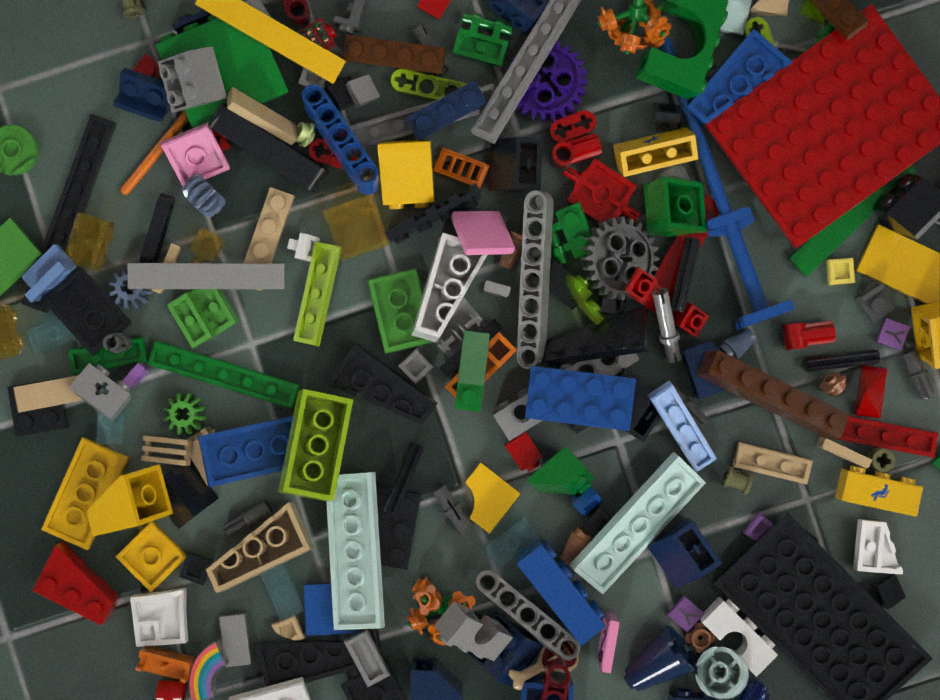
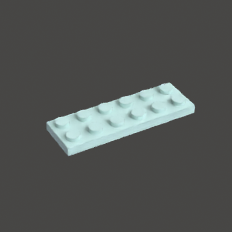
M673 452L569 566L600 593L604 594L706 482Z
M375 472L341 474L338 477L334 501L327 502L334 630L384 628Z

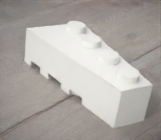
M442 233L437 243L411 335L432 342H436L440 338L487 255H465L458 237Z

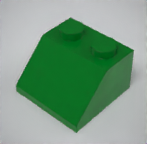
M662 177L644 185L648 235L670 237L707 232L703 182Z
M565 446L529 477L527 481L541 494L577 495L579 492L580 494L584 493L591 487L594 477L569 448Z

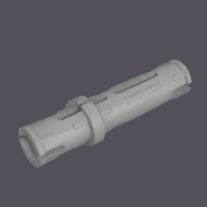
M659 288L660 294H658L657 289L652 291V296L661 331L659 339L664 346L666 362L675 363L674 357L679 362L682 360L678 343L680 335L675 329L669 292L667 288Z

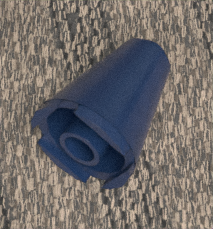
M667 626L663 628L627 666L624 680L631 689L635 688L637 691H641L693 673L697 669V663L692 652H687L684 647L685 641L673 627Z

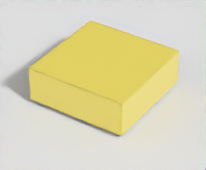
M853 258L826 260L828 285L855 283Z

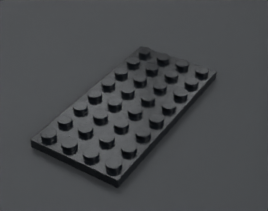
M788 512L784 513L713 580V583L830 700H888L933 659Z

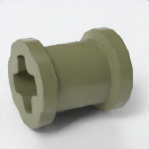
M122 0L124 8L122 12L123 17L136 18L146 13L140 0Z
M875 447L866 453L865 457L872 459L869 466L871 469L887 472L895 465L894 454L887 449ZM877 457H883L884 461L876 462Z
M729 465L725 470L722 486L733 487L741 490L742 494L747 495L752 487L754 474L750 472L746 474L734 470V467Z

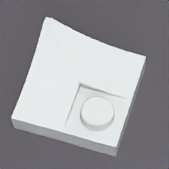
M186 587L161 592L133 594L130 597L136 647L183 644L188 641Z

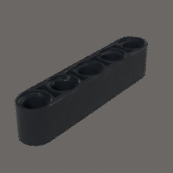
M224 103L220 104L208 123V126L314 193L317 192L329 173V170L288 143L232 112Z

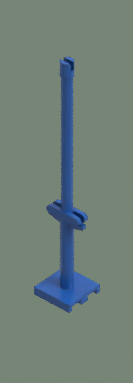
M664 39V44L658 47V50L675 57L676 53L671 39ZM677 96L687 127L695 134L698 157L720 216L712 218L706 223L708 237H727L754 313L733 321L736 330L794 310L792 300L771 307L768 306L741 233L742 229L755 221L754 216H750L752 213L751 209L744 207L732 211L700 122L686 110V107L692 100L689 101Z

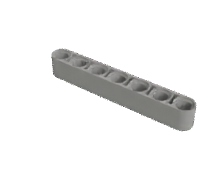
M531 191L524 200L516 357L519 365L526 369L542 364L546 355L554 202L552 196L545 191ZM540 195L544 203L542 208L538 210L535 206V199ZM537 221L542 225V232L539 235H536L533 230L534 224ZM535 247L541 252L538 261L532 257V251ZM533 273H536L540 280L537 286L531 283ZM531 299H535L538 303L536 312L530 309L529 303ZM530 324L534 325L537 329L535 337H532L528 332ZM528 350H532L535 353L536 358L534 362L528 360Z

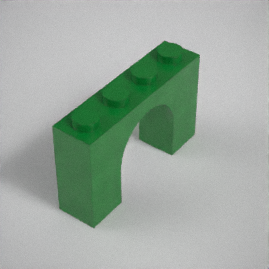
M659 0L658 10L685 21L691 27L696 38L695 53L692 58L682 59L651 47L642 55L635 78L689 101L703 93L707 85V80H705L706 73L711 69L714 62V57H712L713 50L718 46L721 39V34H719L720 27L725 23L728 16V11H726L728 0Z

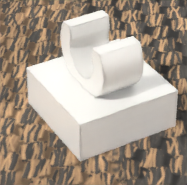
M300 233L298 240L289 239L287 249L296 251L294 258L311 262L315 241L319 242L320 238Z

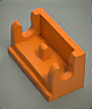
M144 646L139 652L138 657L141 659L136 666V671H146L186 683L189 682L195 657L155 646Z

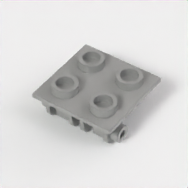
M463 297L436 343L447 357L450 358L462 348L464 330L480 332L487 324Z

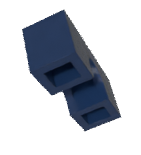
M474 80L407 117V120L420 141L487 104V101Z

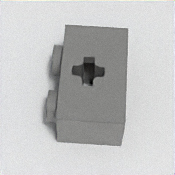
M89 363L69 388L74 394L113 422L132 399L131 394L128 393L130 388L120 380L115 383L108 378L110 373L99 364L94 367ZM99 386L101 388L106 387L108 394L105 395L101 393L99 395L97 388Z

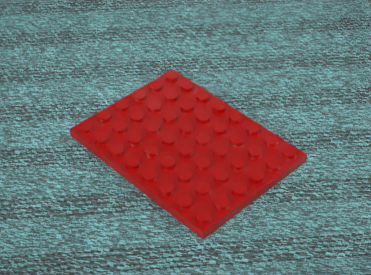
M872 4L861 11L869 20L868 26L848 41L837 30H834L794 59L793 63L786 68L783 67L772 78L758 85L751 93L740 98L731 107L705 125L794 249L801 246L940 145V97Z

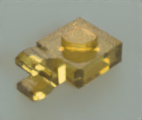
M201 228L190 248L191 251L196 253L191 263H205L207 259L214 263L226 240Z

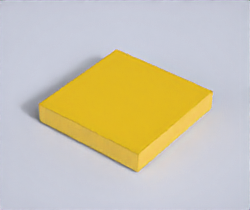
M151 521L116 558L150 592H153L186 559L187 553L155 521Z

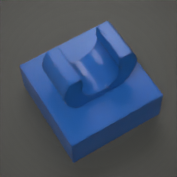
M591 487L580 497L570 495V498L574 501L572 505L585 518L604 501Z

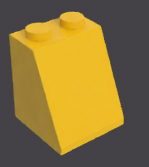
M431 139L378 143L383 205H389V209H403L404 204H414V208L430 207L429 203L435 201Z
M940 302L911 307L917 354L920 359L931 367L939 369Z
M160 464L119 476L86 511L93 536L137 527L173 514Z

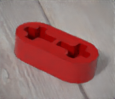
M584 110L566 116L564 119H558L550 127V138L555 143L588 135L596 126V117L590 111ZM583 116L586 120H591L588 129H585L584 126L577 128L574 126L581 121ZM558 125L562 129L571 127V130L565 132L564 138L554 134Z
M316 139L311 142L309 154L314 161L344 170L324 139ZM322 144L326 151L331 152V155L322 154L319 158L314 149L319 148ZM351 157V161L357 160V157Z

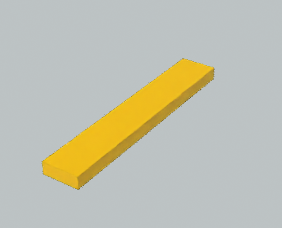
M197 0L195 2V5L331 84H334L346 62L241 0Z

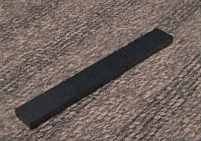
M90 114L41 248L43 254L53 245L58 244L69 256L117 123ZM29 286L27 287L25 294L31 289ZM24 295L21 304L48 313L49 308L42 300L30 302Z

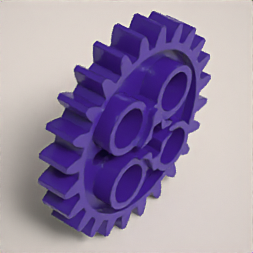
M558 41L545 59L552 60L554 64L548 68L541 66L539 72L546 80L551 79L552 87L562 96L558 97L547 82L542 83L541 76L537 73L534 82L530 84L515 110L523 107L522 115L524 117L531 113L532 121H535L539 115L543 123H545L547 116H551L552 121L555 122L556 114H560L564 119L566 109L573 113L574 107L572 104L581 105V99L578 96H585L586 90L582 87L588 86L587 79L583 78L587 76V69H581L584 66V61H576L578 52L570 54V45L561 49V41ZM561 78H569L571 80L566 86L558 84ZM543 94H548L552 97L546 103L540 102L538 99Z

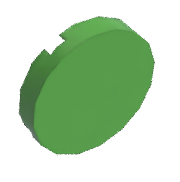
M4 125L0 127V172L15 176L30 171L36 164L39 156V145L35 136L28 129L18 125Z

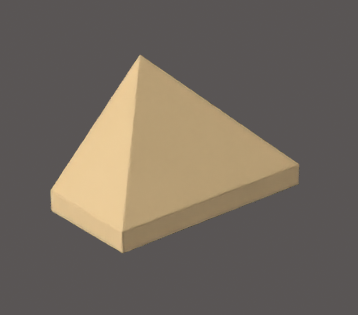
M759 0L749 10V15L787 16L789 0Z

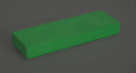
M145 337L132 338L131 348L122 353H113L103 348L93 357L85 347L68 350L72 375L80 374L89 363L94 367L99 364L104 369L148 362Z

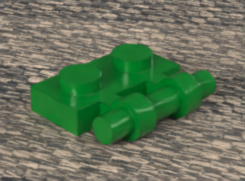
M464 12L462 23L471 25L470 30L459 28L453 55L502 68L508 41L499 38L501 34L511 36L513 26L504 24L503 20L496 19V21L482 18V15L478 13L472 15ZM479 27L493 31L492 36L477 33Z
M580 201L555 212L559 221L554 222L552 225L551 253L553 257L556 256L560 265L568 262L565 254L566 251L571 250L575 259L586 255L587 252L582 247L589 246V243L585 238L589 236L594 237ZM560 229L563 230L568 241L563 244L560 243L556 233Z

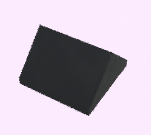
M192 461L189 466L178 465L163 475L173 514L168 516L178 529L220 498L212 487L206 485Z

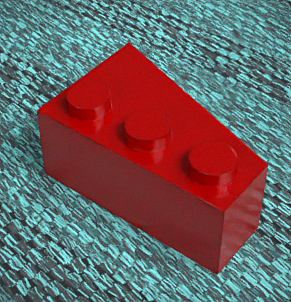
M66 541L56 544L32 591L99 625H103L110 619L120 596L99 575H96L82 558H79L69 548L70 545Z

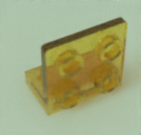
M372 194L322 211L325 220L330 226L336 246L342 247L340 253L341 260L345 261L389 245Z

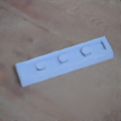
M670 381L648 394L649 399L696 473L717 459Z

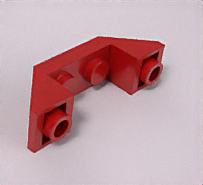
M637 267L624 290L629 297L642 306L646 305L648 310L657 315L652 291L657 289L658 294H660L659 288L664 287L657 283V279ZM669 292L668 295L671 303L672 293ZM686 302L683 312L672 310L675 326L696 338L709 317L705 312Z

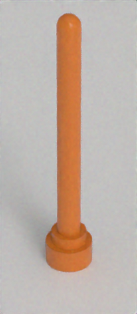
M185 110L120 189L123 195L130 194L162 155L164 150L161 147V142L178 135L189 122Z

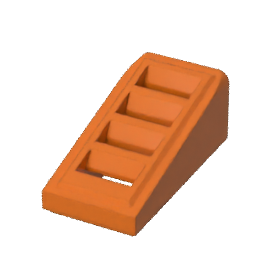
M442 148L433 171L467 186L477 183L480 190L490 165ZM447 156H450L452 159L447 170L442 169ZM456 160H459L461 163L455 174L452 170ZM467 163L470 167L466 177H463L461 174ZM475 167H476V168H479L480 170H479V172H478V174H477V177H476V179H475V181H474V180H471L470 178H471V176H472V174H473V171H474V169H475Z

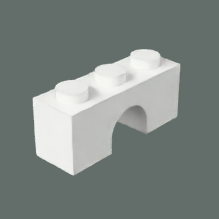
M718 597L704 611L699 620L719 640L730 632H740L742 634V644L736 652L743 657L748 669L757 677L778 656L772 649L775 644L765 634L760 637L754 631L757 626L747 616L742 619L737 614L740 609L729 598L724 602Z

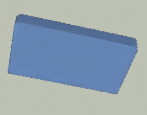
M58 244L53 245L22 275V279L31 288L25 294L30 302L41 300L42 297L62 282L77 267Z

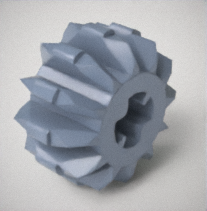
M195 174L181 188L188 201L206 217L211 218L226 204L223 196L201 175Z
M127 267L122 268V275L118 272L113 274L117 282H109L110 286L115 287V290L110 291L109 294L110 296H117L114 302L116 305L123 303L124 309H130L131 305L134 309H139L140 301L144 304L149 302L145 294L152 295V290L132 289L134 293L127 292Z

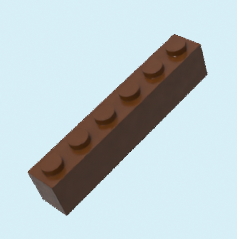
M720 350L705 352L696 374L700 378L827 439L841 438L849 418V414Z

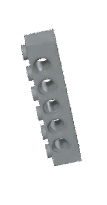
M635 353L615 356L613 362L609 365H604L601 359L562 364L559 368L561 370L579 372V368L583 364H589L594 374L614 376L622 368H627L640 359ZM529 386L516 393L518 398L511 403L505 400L494 407L496 412L493 413V416L509 441L542 421L528 418L519 419L514 415L516 406H526Z

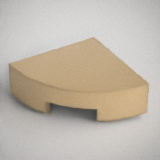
M296 613L271 625L277 634L292 640L305 638Z

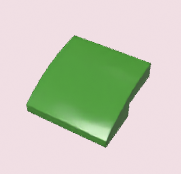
M193 289L167 304L192 349L240 322L221 289Z

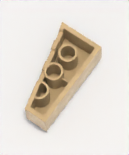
M288 502L276 514L268 518L260 527L206 569L216 593L224 592L314 549L295 503Z

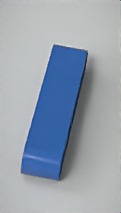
M314 84L305 87L302 91V99L307 115L315 124V127L356 188L365 195L375 193L380 184L376 165L324 89ZM314 99H318V100H319V101H317V102H310V101H312V100H314ZM327 118H331V119H332L331 121H328V122H324V121H323L324 119H327ZM340 137L346 138L343 141H336V139ZM351 157H358V158H359L358 160H355V161H350V160H349ZM366 176L373 177L369 181L362 180Z

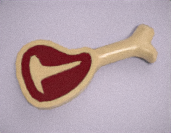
M565 641L561 644V651L563 654L570 656L574 653V646L572 643ZM543 646L535 664L522 671L509 670L508 676L513 680V688L521 690L526 680L541 672L545 673V668L549 661L559 658ZM579 655L570 661H564L568 666L569 672L577 667ZM561 668L554 669V671L565 673Z

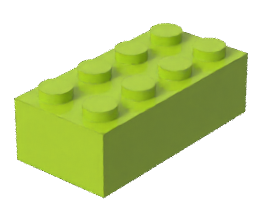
M307 389L298 391L278 492L327 502L334 501L353 399Z

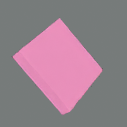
M208 122L161 142V147L182 187L195 174L208 179L230 169V165L211 127L208 126Z
M457 211L452 213L451 220L465 255L513 254L515 246L500 211Z
M605 610L603 622L606 627L600 633L596 660L602 672L611 673L620 622L615 612Z

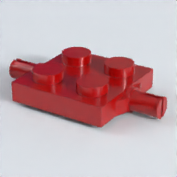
M595 158L588 169L581 174L568 165L563 175L574 181L575 184L573 192L566 201L571 205L580 201L585 214L597 223L607 222L609 218L616 219L621 214L628 218H633L634 222L637 220L640 212L628 206L630 196L637 187L635 184Z

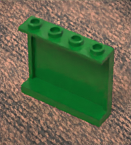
M213 15L207 18V23L200 26L197 22L183 28L184 33L176 36L174 32L160 37L161 42L155 44L162 60L189 50L213 46L226 96L229 90L234 87L257 102L264 104L290 93L271 49ZM227 98L186 109L185 113L192 128L207 122L209 123L220 104L224 103L227 105Z

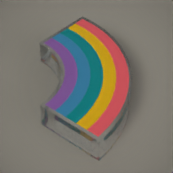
M221 639L205 647L196 657L191 667L188 685L191 700H207L217 695V675L221 668L229 663Z

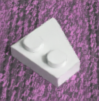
M858 519L853 570L903 574L902 566L898 565L894 554L896 549L894 543L890 540L887 523L877 520Z

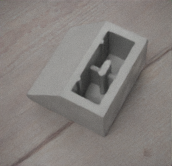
M213 46L189 50L158 61L160 76L164 83L167 101L170 104L172 113L227 98Z

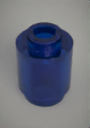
M755 680L754 683L748 681L738 700H769L771 695L767 692L769 688L760 681Z

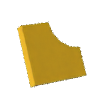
M480 462L465 481L474 496V509L469 518L490 534L519 497L520 492Z

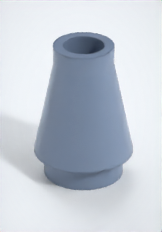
M746 329L742 333L721 341L719 349L739 360L749 347L757 341V338L750 329Z

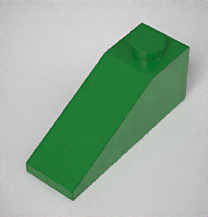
M464 330L454 409L481 412L489 333Z

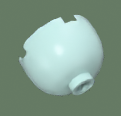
M711 647L704 651L698 659L697 674H695L696 681L700 689L708 696L717 699L734 698L746 687L749 678L748 666L743 657L735 650L726 647Z

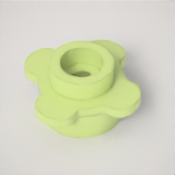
M300 122L297 125L296 142L298 146L306 147L313 141L315 124Z

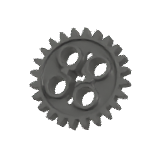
M624 217L609 218L607 222H599V228L591 229L594 237L589 236L585 238L589 246L582 247L587 252V256L581 257V260L587 261V265L582 270L589 271L590 274L585 279L594 280L591 288H600L599 295L607 294L608 299H632L624 289L637 267L654 277L651 272L658 271L659 268L654 266L653 262L660 260V258L653 256V252L657 251L658 247L651 246L655 238L646 237L648 235L647 229L641 230V222L634 223L633 218L626 220ZM611 238H613V240H614V247H613V248H612V246H611V244H610ZM633 245H634L635 248H636V253H635V255H634V253H633V251H632ZM606 263L608 264V267H609L608 272L605 271V264H606ZM627 270L630 271L629 279L627 278Z

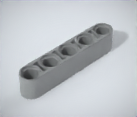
M486 570L478 574L475 586L484 598L559 659L570 661L578 656L580 644L575 637L496 573ZM484 577H490L494 581V587L485 590L481 587L480 580ZM503 593H509L513 596L514 603L510 606H505L501 603L500 596ZM524 609L531 610L534 614L533 621L529 623L524 622L520 617V612ZM544 625L551 626L554 630L553 638H543L540 633L541 627ZM565 641L572 643L574 646V653L570 656L563 654L561 651V644Z

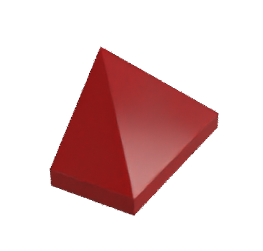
M861 365L854 415L881 419L887 368Z

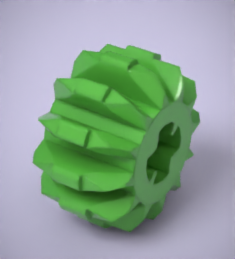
M181 392L177 393L176 400L172 397L167 400L172 407H163V411L169 413V416L163 417V421L171 420L172 423L168 426V429L173 430L177 427L178 435H182L184 430L188 435L193 434V427L197 430L202 428L198 420L205 421L207 418L205 415L200 414V411L206 410V406L198 407L197 405L201 402V398L197 397L192 401L193 394L191 392H188L185 398ZM188 409L189 413L187 415H190L189 418L182 419L180 414H183V412H180V410Z

